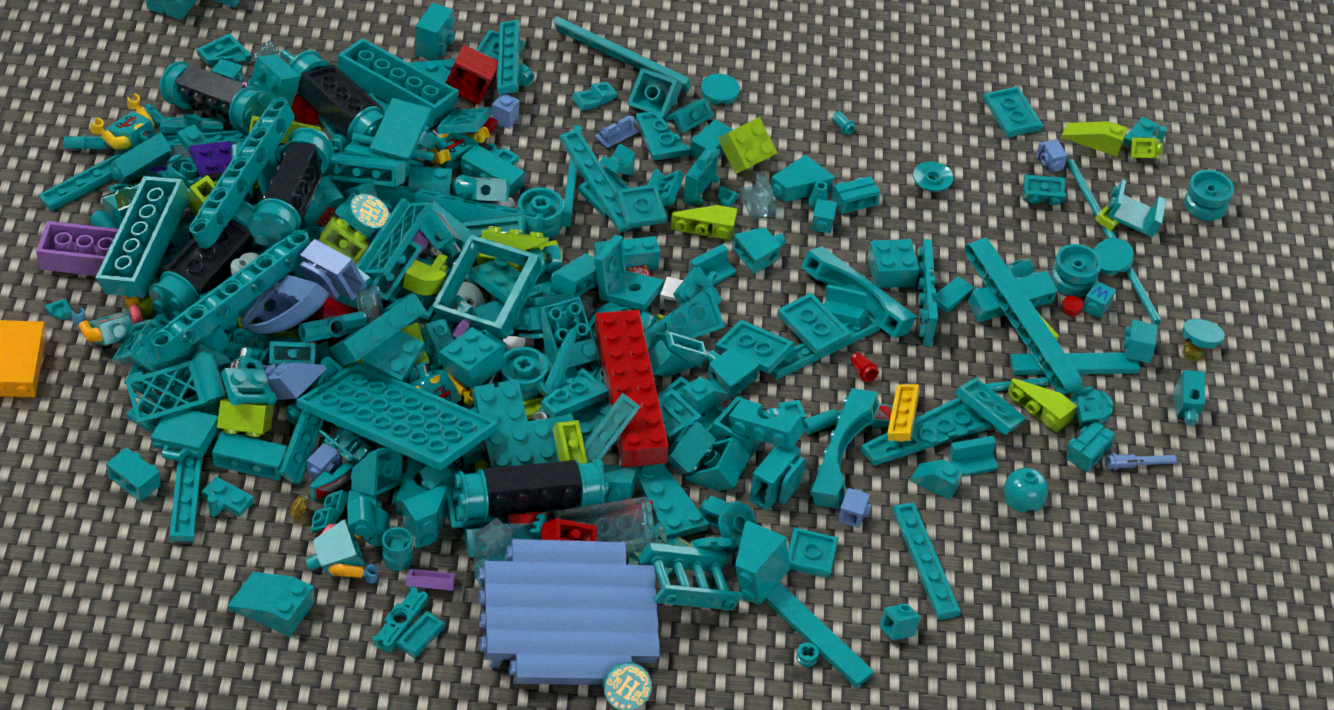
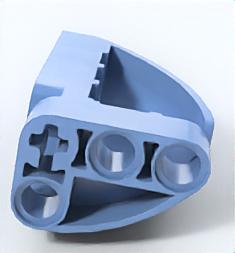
M286 274L285 277L253 300L243 314L241 324L244 329L258 334H271L291 329L320 309L329 297V293L315 282ZM269 299L270 305L265 309L264 304ZM257 317V324H252V320Z

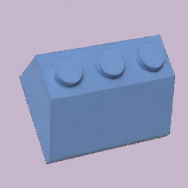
M303 363L262 366L271 391L276 395V400L297 399L327 369L325 365Z

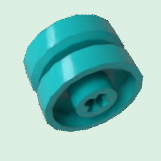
M1201 170L1196 172L1191 177L1184 198L1185 208L1198 219L1205 221L1221 219L1227 212L1234 192L1233 182L1226 175L1218 171Z
M540 187L532 188L522 193L518 200V209L543 214L541 226L543 237L551 239L560 233L563 224L564 208L561 196L554 190Z
M1066 245L1057 253L1051 279L1057 290L1062 294L1076 297L1086 296L1097 282L1102 266L1101 258L1096 251L1085 245Z
M516 347L505 352L506 366L499 370V382L518 379L523 401L541 398L542 395L537 390L535 384L537 382H544L545 385L547 380L548 362L545 356L540 351L531 347Z

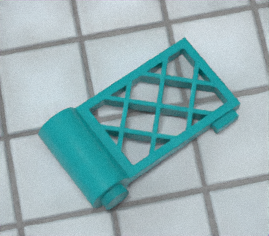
M204 351L196 354V358L185 363L143 375L142 371L128 375L129 379L125 380L138 424L226 399L227 395L214 354ZM189 368L191 376L187 383L176 378L180 370ZM162 375L170 379L165 390L153 385L157 377ZM192 380H193V382H194V386H195V387H193V386L190 385L191 382H192ZM173 381L185 386L179 397L168 392ZM142 382L148 385L143 396H140L133 392L132 384ZM151 388L162 392L157 404L146 399ZM189 388L197 392L199 400L189 403L182 398ZM165 395L177 400L173 408L165 409L160 406ZM136 398L140 399L138 405L136 402ZM143 402L154 406L150 415L141 417L139 409Z

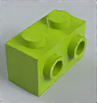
M335 217L331 218L319 238V241L351 258L355 265L367 250L369 243L367 236L362 235L359 230L355 232L349 228V224L341 218L336 219Z

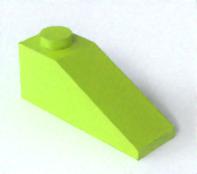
M1109 121L1067 123L1061 138L1117 157L1123 145L1127 127Z

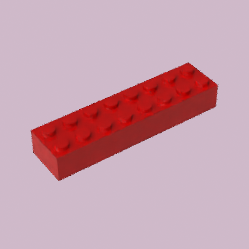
M639 310L596 313L594 331L605 386L609 390L608 401L610 407L614 405L622 393L640 406V409L616 439L621 466L667 463L669 446Z

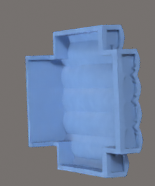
M512 539L510 545L506 546L505 558L509 561H484L482 567L478 568V582H482V591H479L478 604L482 605V614L479 615V628H483V637H480L479 648L481 652H484V660H489V668H499L503 660H513L509 663V674L513 675V684L603 685L607 672L614 665L626 662L655 663L659 657L657 603L653 601V598L656 596L654 565H626L625 542Z

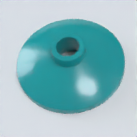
M927 161L915 167L913 179L921 188L932 192H939L948 189L952 185L953 174L944 164Z

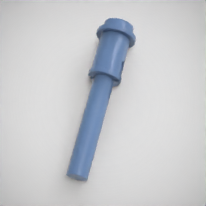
M1111 453L1106 458L1107 468L1113 471L1117 470V468H1135L1136 465L1176 464L1177 462L1176 455L1135 457L1134 454L1116 455V453ZM1128 460H1141L1140 462H1127Z

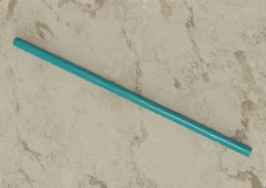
M1070 159L1067 161V165L1096 217L1101 212V209L1075 161ZM1100 224L1107 239L1116 238L1113 231ZM1131 266L1125 272L1153 324L1158 325L1161 323V319Z

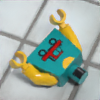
M136 93L133 95L134 101L127 97L128 108L136 110L135 112L131 111L106 129H103L104 121L101 118H96L95 123L91 122V132L93 134H101V138L109 144L110 148L130 151L156 135L154 131L155 124L146 109L139 105L140 96Z
M487 127L480 128L474 134L465 132L438 134L437 128L434 129L431 134L439 139L433 150H429V152L434 153L431 163L434 165L440 164L442 168L452 169V171L461 167V157L475 144L483 143L485 138L491 137Z
M428 361L416 366L420 377L412 381L410 385L452 403L462 400V395L467 405L474 403L473 398H471L473 390L467 391L466 386L444 369L432 370Z

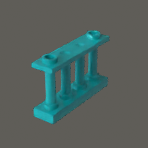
M649 543L638 557L641 565H654L662 588L653 598L654 603L733 610L744 597L742 592L729 591L721 571L722 567L730 559L727 551ZM665 567L674 569L680 586L670 584ZM684 569L694 572L699 588L690 587ZM703 571L713 573L719 590L709 588Z

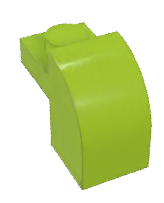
M440 253L431 266L415 259L405 274L403 288L419 295H433L440 292L448 270V266H446L448 256Z

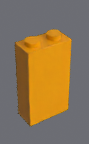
M0 320V397H36L47 337L44 322Z

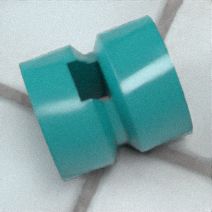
M557 245L545 246L543 250L540 248L526 250V252L539 255L544 265L540 275H544L545 271L551 274L562 268L561 254Z
M393 527L385 531L382 536V561L388 569L401 571L408 568L412 563L413 537L407 529Z

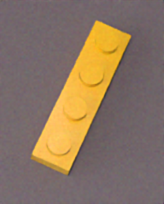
M919 384L897 385L888 428V441H911L920 392Z

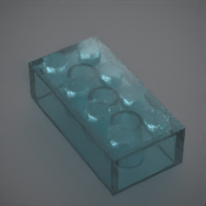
M646 496L555 511V519L597 526V542H625L626 553L644 551L649 543H656L652 504Z

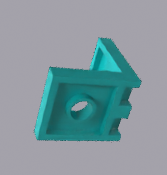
M614 235L594 259L600 300L645 311L664 287V280L626 270L623 236Z
M155 319L135 323L111 361L117 365L135 362L151 373L190 361L196 348L190 346L168 362L158 360L151 338L165 326ZM184 369L178 372L177 379H179ZM164 375L157 377L166 384L170 381ZM173 381L171 387H173L176 384L175 381Z

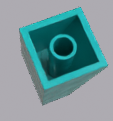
M748 520L744 525L735 564L739 592L743 593L745 601L760 605L790 570L787 538Z

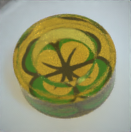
M1192 340L1187 341L1182 350L1184 357L1190 361L1201 360L1205 353V348L1195 346L1191 343Z
M299 495L289 510V516L296 520L301 518L308 506V499Z

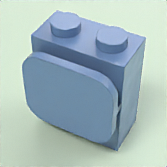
M316 239L300 254L304 262L299 267L306 279L323 287L329 293V298L336 300L339 294L353 301L367 285L351 258Z

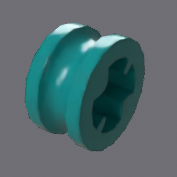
M802 643L797 650L796 659L798 663L805 667L815 665L819 654L818 648L813 643ZM803 653H805V654L811 653L812 656H811V657H810L809 655L804 656Z

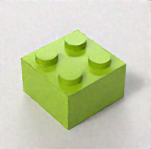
M760 117L718 137L735 174L777 154Z
M229 398L220 400L217 428H223L224 433L237 434V432L245 431L247 436L260 437V435H264L265 432L271 430L274 405L269 406L264 403L231 405Z

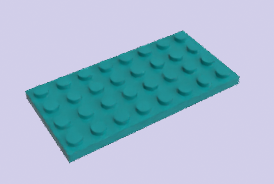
M358 362L350 365L297 399V408L440 471L498 430V422Z

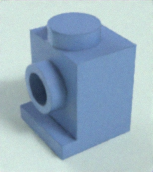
M1058 139L1040 142L1036 158L1037 160L1041 159L1042 164L1046 166L1049 172L1064 170L1067 154Z
M323 443L307 460L308 475L313 480H316L324 471L332 475L336 468L339 469L343 465L342 455L339 451Z

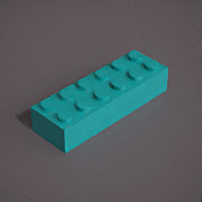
M364 38L338 54L337 68L362 89L373 93L388 103L391 102L392 98L431 108L432 113L427 122V125L431 127L435 126L447 117L452 110L456 109L459 90Z
M143 177L96 275V280L105 294L145 297L189 201V191L182 179Z

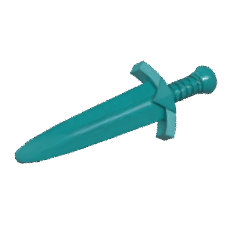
M571 328L567 333L545 385L544 382H537L535 384L544 399L557 388L561 389L576 339L575 328Z

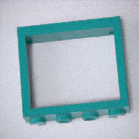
M470 235L466 244L462 246L458 259L454 261L449 276L445 278L439 295L434 298L435 302L432 307L439 318L458 324L465 319L471 323L469 325L470 328L473 327L479 331L487 330L495 336L507 339L544 265L539 255ZM478 253L524 266L496 322L450 308Z

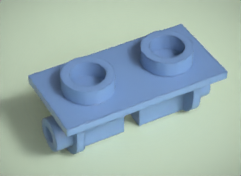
M627 115L618 121V124L614 123L606 128H602L599 134L595 135V138L606 148H609L639 132L633 126L635 118Z

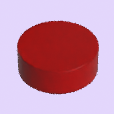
M1076 296L1065 297L1061 305V310L1069 316L1079 315L1083 308L1082 300Z

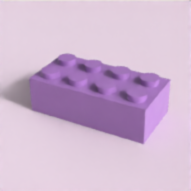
M47 221L36 250L39 269L96 276L118 229Z

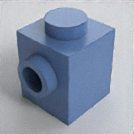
M506 94L500 95L492 104V118L497 119L498 125L510 129L519 118L520 100Z
M848 488L840 509L838 522L860 528L863 517L868 518L872 505L868 504L870 494Z

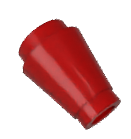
M860 352L854 353L851 356L850 361L861 380L872 382L878 377L879 370L877 364Z

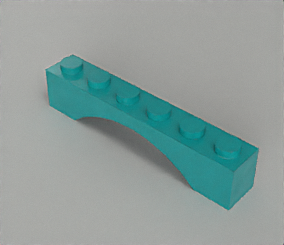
M823 246L808 250L801 265L803 270L815 279L830 285L866 293L867 310L873 315L880 328L894 338L909 333L917 317Z
M852 388L849 396L845 397L844 409L837 418V427L831 432L829 447H826L824 450V460L822 465H819L817 468L815 482H812L810 486V495L813 497L814 505L841 509L847 492L844 477L841 473L843 454L853 438L864 428L874 423L880 407L877 392Z

